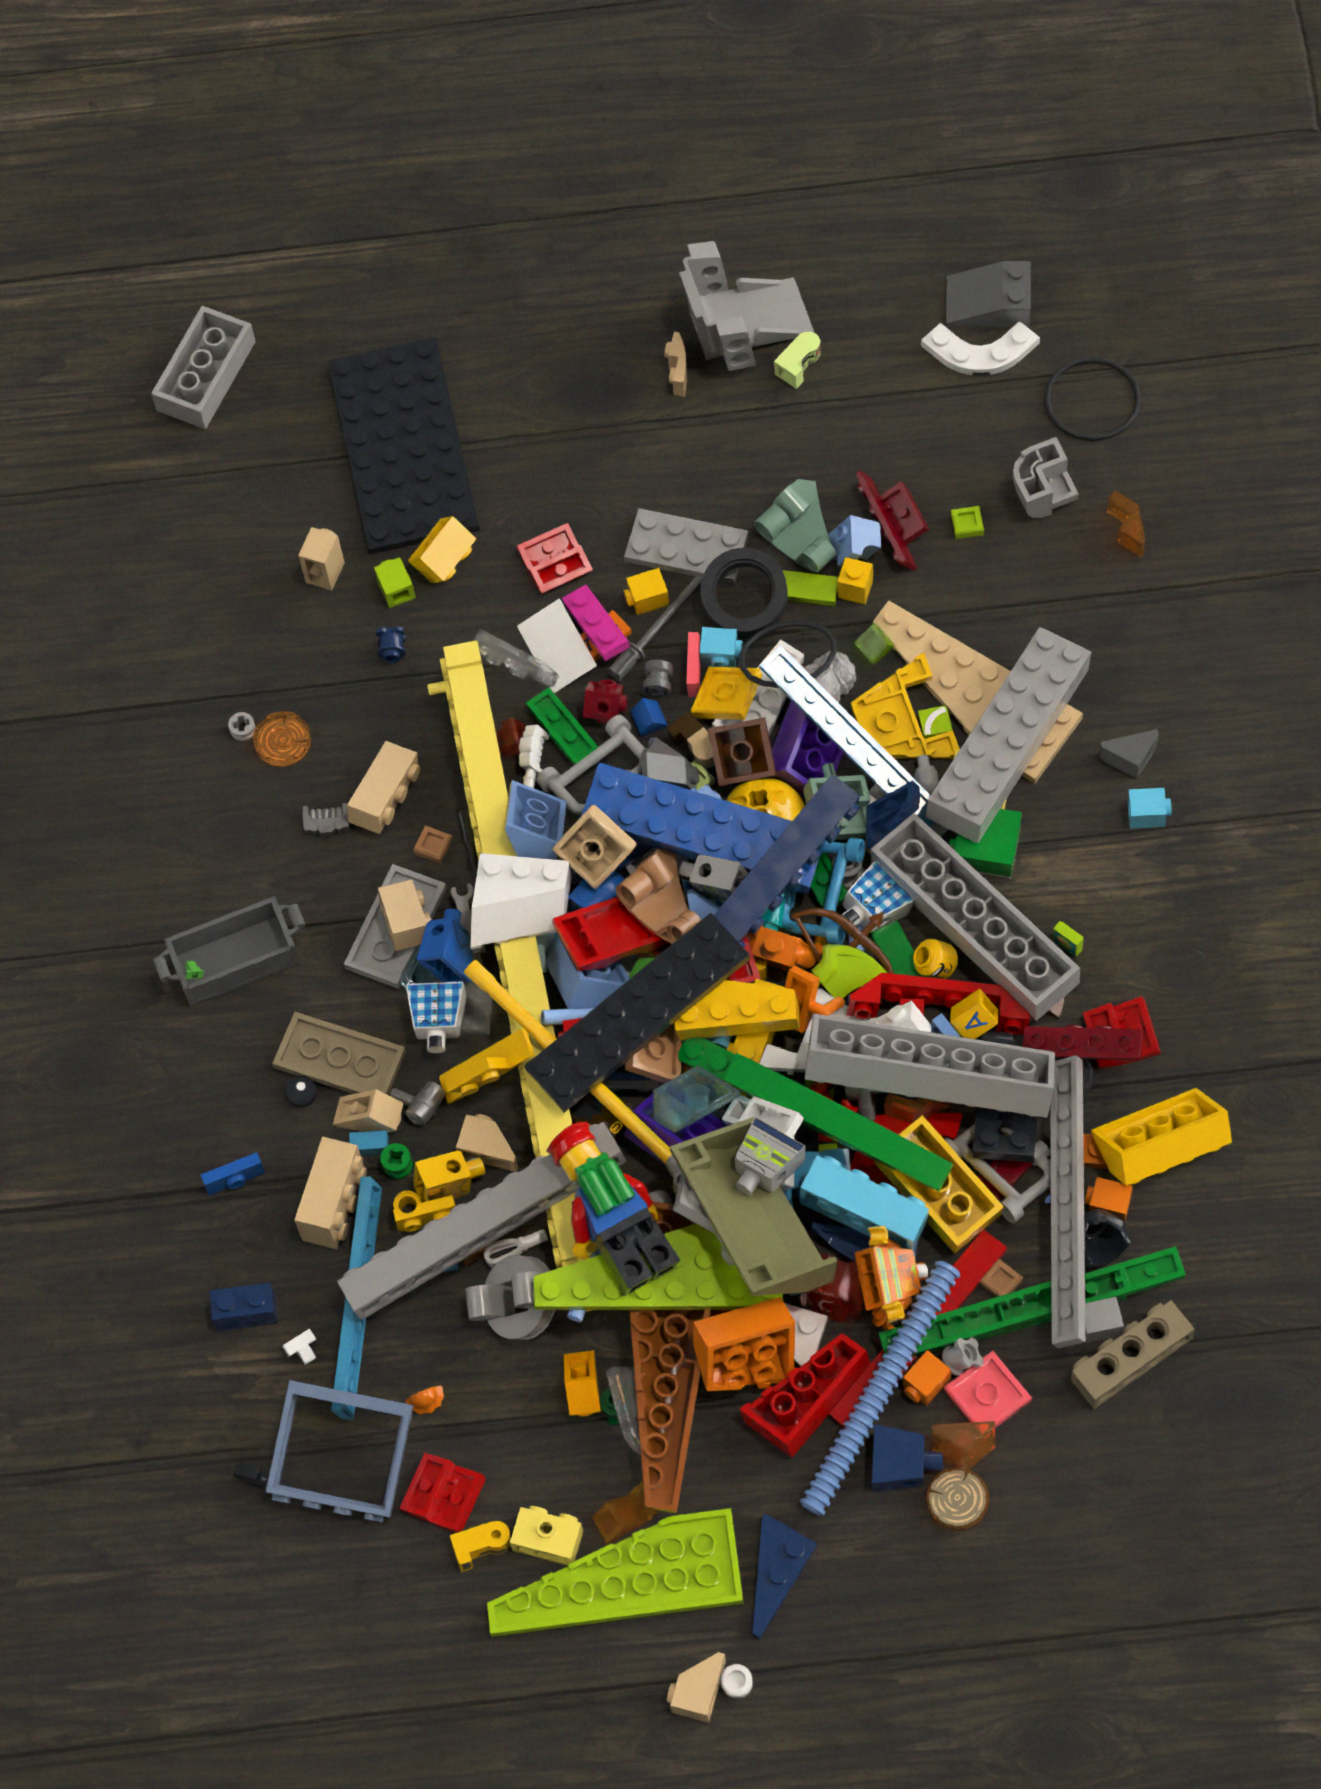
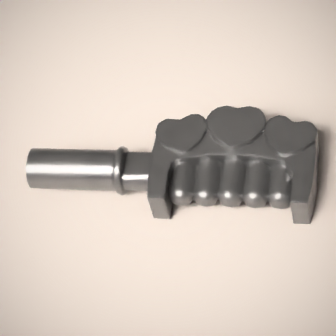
M342 803L343 808L337 807L335 809L332 807L330 809L324 808L323 810L318 808L316 811L314 809L309 810L308 806H303V828L305 834H312L313 836L319 834L325 838L333 837L335 833L348 832L350 826L347 803Z

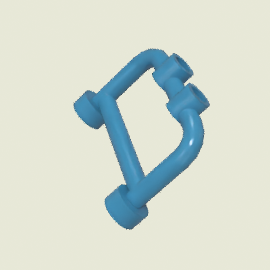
M850 838L847 843L832 842L830 844L827 841L824 843L822 853L837 854L824 909L836 912L847 861L860 863L864 858L865 842L863 839ZM786 889L784 891L787 895L784 903L782 928L787 932L803 935L797 922H793L789 918L790 909L795 904V891ZM822 917L820 925L803 923L809 936L826 937L828 944H842L844 942L846 932L841 929V925L827 917Z

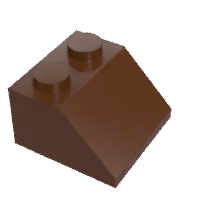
M765 717L708 728L719 786L777 775Z

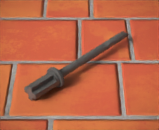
M703 575L696 576L688 584L678 598L673 601L636 644L629 642L630 647L609 668L608 673L611 677L621 681L638 660L645 658L642 649L701 584Z

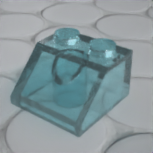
M697 1065L653 1090L654 1120L675 1133L740 1097V1091Z

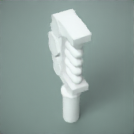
M538 724L525 727L524 737L520 739L519 765L526 770L523 784L531 788L535 786V776L542 771L539 764L541 762L540 757L542 756L541 750H543L542 744H544V740H549V735Z

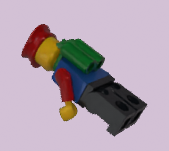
M577 1122L562 1130L552 1140L546 1150L547 1153L552 1155L555 1166L562 1167L571 1181H577L580 1187L575 1194V1199L572 1201L571 1225L575 1239L573 1254L577 1258L587 1259L586 1251L594 1253L598 1247L619 1283L618 1286L625 1297L648 1284L650 1279L653 1281L675 1269L680 1262V1258L651 1217L650 1212L654 1214L657 1221L658 1213L655 1206L652 1205V1199L644 1183L626 1173H622L616 1161L609 1158L606 1152L600 1153L595 1144L596 1137L590 1132V1124L587 1122Z

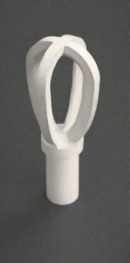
M542 1229L525 1237L521 1236L517 1239L508 1238L493 1242L484 1251L485 1261L493 1268L505 1257L520 1255L522 1252L527 1251L528 1248L547 1241V1234ZM518 1246L513 1251L499 1258H490V1255L495 1252Z

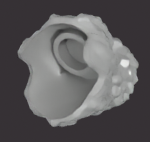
M831 651L815 659L813 664L803 668L809 674L814 673L826 662ZM836 652L830 667L815 678V680L839 702L841 694H848L856 682L855 666L845 654Z

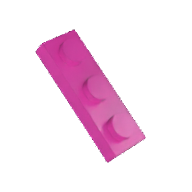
M587 585L562 598L568 612L605 661L630 647L627 638Z

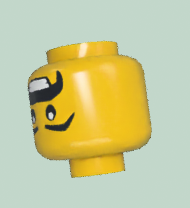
M926 939L915 949L913 960L915 969L919 974L929 978L947 979L956 969L958 956L951 944L936 939Z

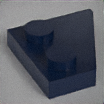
M913 780L867 806L866 847L870 851L871 848L920 808V786Z

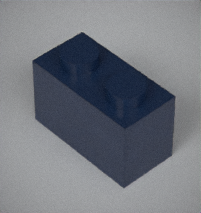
M271 1282L210 1290L212 1321L217 1331L278 1323L276 1294Z

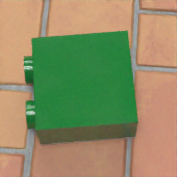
M1000 809L979 843L957 833L956 839H950L949 846L978 873L1011 878L1021 829L1022 812Z

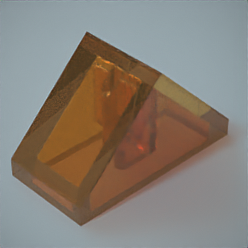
M995 1421L932 1425L933 1451L943 1452V1458L968 1472L996 1447Z

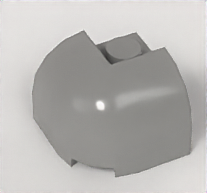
M1057 437L1025 449L1014 464L1013 482L1015 490L1028 516L1033 518L1052 515V509L1076 501L1079 497V493L1067 472L1068 459Z

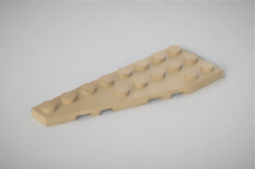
M891 601L886 603L873 621V628L881 637H885L886 643L899 653L906 661V665L912 662L919 654L925 653L933 678L930 681L924 682V686L942 706H947L948 713L953 715L963 726V730L970 735L1011 671ZM1068 704L1065 706L1021 775L1022 777L1034 784L1038 781L1082 720V712Z

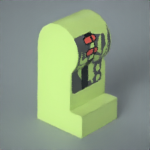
M803 332L798 335L774 361L775 375L797 389L803 383V371L809 364L815 363L820 358L819 336L813 332Z

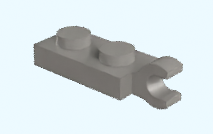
M469 883L467 884L468 893L465 896H459L455 887L451 889V894L457 909L462 913L461 925L471 933L472 910L469 909V905L473 901L474 890ZM481 945L482 948L473 949L472 962L477 960L480 964H483L480 953L486 952L484 945Z

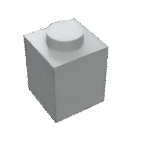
M1116 1297L1085 1303L1086 1343L1123 1335L1124 1325Z

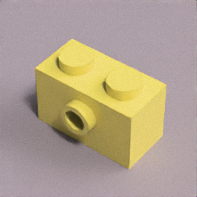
M530 1506L529 1509L520 1507L510 1540L512 1551L567 1566L574 1562L583 1535L582 1524L578 1522V1519L568 1514H560L559 1517L547 1514V1510L537 1506Z

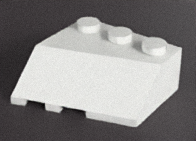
M480 853L472 903L471 950L482 948L481 945L494 942L501 944L509 942L508 939L523 936L530 938L557 932L552 924V919L567 913L572 878L569 861Z

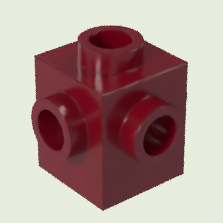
M613 680L590 681L585 689L583 717L596 719L599 723L607 724L614 716L621 715L622 712L625 713L628 696L623 695L624 685H618Z

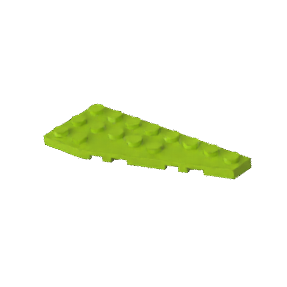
M697 1223L664 1234L680 1258L677 1267L653 1281L650 1279L648 1284L625 1297L618 1286L619 1283L602 1254L533 1277V1310H734L777 1297H781L783 1300V1294L752 1296L736 1266L728 1264L721 1255L722 1243L717 1236Z

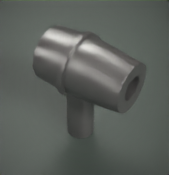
M429 1081L416 1096L397 1088L391 1090L390 1096L403 1102V1105L408 1106L406 1115L410 1121L424 1126L432 1116H435L436 1110L445 1096V1090L439 1084Z

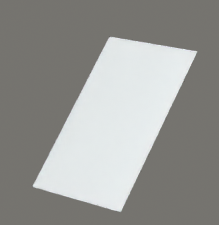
M560 598L517 625L554 693L597 666Z

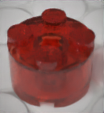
M820 1254L823 1260L833 1257L829 1254ZM837 1260L834 1281L810 1291L802 1292L801 1304L806 1307L808 1303L813 1307L812 1312L826 1315L828 1320L846 1322L847 1317L854 1316L853 1321L857 1320L861 1314L864 1298L856 1262L846 1263Z

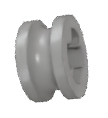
M239 712L230 718L228 726L235 740L247 741L256 733V726L250 714ZM239 723L246 724L244 731H239Z

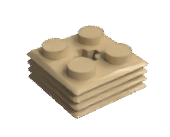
M592 805L555 844L552 850L563 861H569L570 867L596 889L632 852L636 842L596 805ZM595 842L599 845V848L593 851L590 846Z

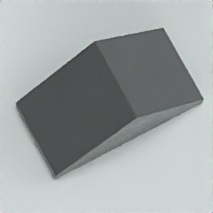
M1158 729L1100 742L1099 756L1101 761L1137 779L1158 746Z

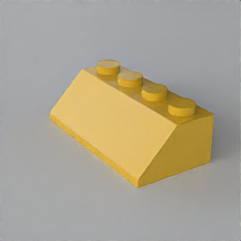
M1197 1088L1091 1130L1092 1137L1110 1173L1126 1186L1139 1183L1144 1178L1156 1173H1163L1171 1167L1190 1162L1198 1156L1217 1151L1221 1147L1232 1143L1228 1111Z

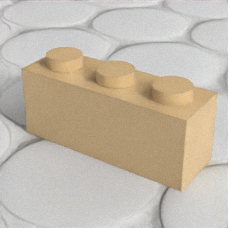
M385 741L347 804L349 823L378 834L381 833L385 824L389 825L391 823L397 804L403 803L407 795V787L411 781H416L420 773L417 752Z

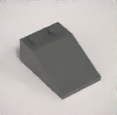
M1001 261L947 276L946 326L1013 327L1020 321L1026 327H1030L1031 261Z

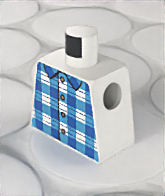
M875 861L848 890L843 901V906L847 911L841 916L853 922V925L861 924L865 928L870 922V916L884 911L880 927L875 926L872 930L874 931L908 915L915 899Z
M464 983L406 984L411 1017L417 1039H427L428 1052H444L445 1038H457L460 1035L467 998Z

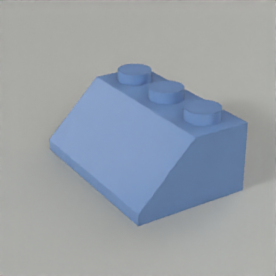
M512 780L509 788L505 831L517 856L556 860L558 855L552 849L563 837L566 801Z
M555 933L545 963L568 1009L595 1008L630 979L620 960L605 968L578 971L558 933Z

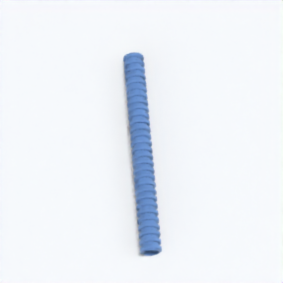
M944 1261L935 1262L936 1269L930 1271L931 1278H926L925 1282L927 1285L921 1287L922 1293L916 1296L917 1302L912 1303V1311L906 1313L908 1318L907 1320H902L901 1324L903 1327L897 1329L898 1335L892 1338L893 1344L888 1345V1353L882 1355L883 1362H878V1371H873L874 1378L868 1380L869 1386L868 1388L864 1387V1395L858 1397L860 1402L853 1406L854 1413H849L848 1417L850 1420L844 1422L845 1428L839 1431V1439L835 1438V1446L829 1448L830 1455H825V1464H820L819 1468L821 1471L819 1473L816 1472L814 1475L815 1481L809 1483L811 1488L810 1490H805V1499H800L801 1505L819 1516L825 1515L824 1508L829 1507L831 1504L829 1502L830 1498L835 1497L833 1492L835 1489L839 1490V1482L845 1480L843 1475L845 1472L849 1473V1464H854L855 1460L853 1457L859 1455L858 1449L864 1446V1438L868 1439V1431L874 1429L873 1422L879 1420L878 1413H883L884 1409L882 1406L888 1404L887 1398L893 1395V1387L897 1388V1380L903 1378L902 1371L908 1369L907 1362H912L913 1358L911 1355L917 1353L916 1347L922 1344L921 1338L926 1337V1329H930L932 1326L931 1320H935L937 1318L935 1313L941 1311L940 1304H944L946 1302L945 1296L951 1293L949 1288L954 1287L956 1284L955 1278L960 1277L959 1271Z

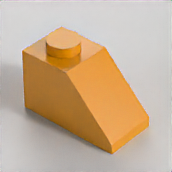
M594 1350L563 1354L565 1387L570 1416H589L594 1412H601Z

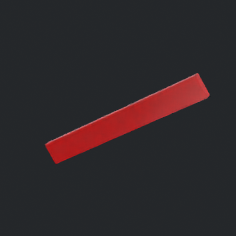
M982 1230L953 1265L959 1271L960 1277L955 1278V1286L949 1288L951 1290L950 1295L945 1296L946 1302L940 1304L941 1311L936 1312L935 1315L959 1309L978 1287L980 1280L997 1260L1001 1259L1007 1252L1008 1247L985 1230ZM883 1349L830 1411L829 1417L843 1428H845L844 1422L850 1420L848 1417L849 1413H854L855 1411L853 1406L860 1402L858 1397L864 1395V1387L868 1388V1380L874 1378L873 1371H878V1362H883ZM919 1356L912 1357V1362H907L906 1365L908 1366V1369L913 1365V1363L918 1359Z

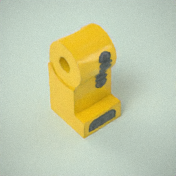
M492 1521L450 1535L461 1572L473 1568V1559L490 1553L495 1555L503 1554L510 1548L511 1536L509 1528L500 1521Z

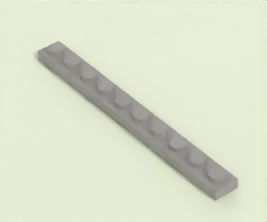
M1077 1055L1055 1061L1054 1091L1050 1104L1052 1345L1057 1348L1085 1342L1083 1060Z

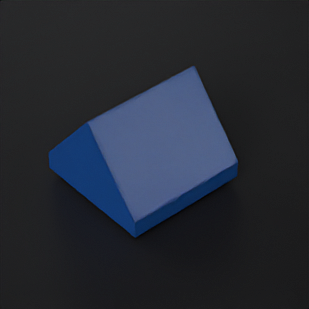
M642 698L630 710L640 736L668 727L660 706L655 700Z

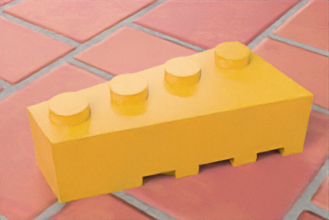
M730 980L723 981L675 1021V1031L680 1041L696 1037L711 1038L800 1029L798 999L794 989Z

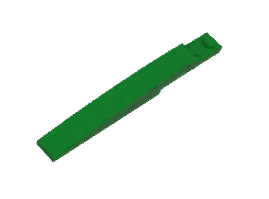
M701 1037L685 1039L678 1051V1060L682 1064L751 1098L755 1096L796 1111L804 1118L801 1123L802 1125L938 1192L953 1167L951 1162L864 1116L738 1053L734 1054Z
M1175 1246L1085 1273V1303L1116 1297L1118 1302L1125 1300L1128 1295L1186 1278L1177 1247ZM1051 1281L936 1315L937 1318L930 1322L932 1324L931 1328L926 1329V1337L921 1338L922 1344L920 1346L917 1345V1353L912 1354L911 1357L923 1355L927 1350L932 1353L944 1350L948 1346H955V1340L959 1338L963 1340L974 1338L976 1341L1052 1321ZM903 1326L878 1333L884 1353H888V1345L893 1344L892 1338L894 1336L897 1337V1329Z

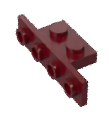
M861 470L855 473L859 480L857 487L861 494L869 499L871 503L869 510L873 517L880 521L883 527L880 531L884 539L892 544L894 559L900 566L905 565L912 571L916 570L918 567L906 545L927 532L929 528L906 484L901 481L880 495L872 478Z
M1067 1025L1066 1027L1025 1026L1023 1047L1055 1052V1058H1068L1077 1055L1081 1059L1140 1060L1143 1030L1113 1029L1108 1026H1095V1028H1083L1078 1025Z

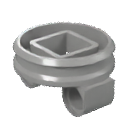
M512 1255L500 1260L490 1271L485 1285H476L465 1289L469 1320H487L497 1334L508 1339L527 1340L538 1336L549 1325L555 1310H533V1277L550 1271L549 1268L541 1260L530 1256ZM515 1308L529 1309L528 1311L515 1314Z

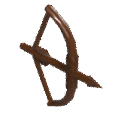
M813 908L791 914L818 963L822 958L800 919L801 916L813 914L827 917L841 925V929L854 939L848 946L856 948L858 945H862L865 950H868V953L877 958L887 973L894 974L891 963L879 948L880 946L873 943L874 941L867 936L875 926L880 927L884 911L870 916V922L863 930H859L858 927L856 928V925H853L854 923L827 909Z

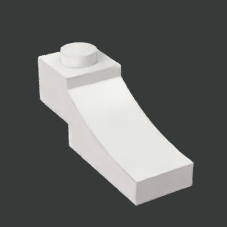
M736 1094L722 1118L728 1126L754 1117V1119L758 1118L793 1138L804 1119L796 1111L755 1096L750 1099Z

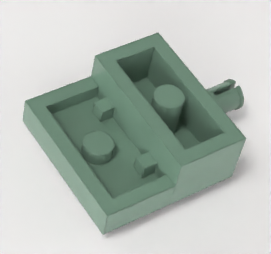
M828 763L822 766L823 778H809L803 788L806 804L831 774L836 776L834 764L830 763L829 765ZM838 776V779L860 795L857 804L860 806V809L850 821L845 818L838 826L841 832L835 840L866 838L867 806L871 799L865 776Z

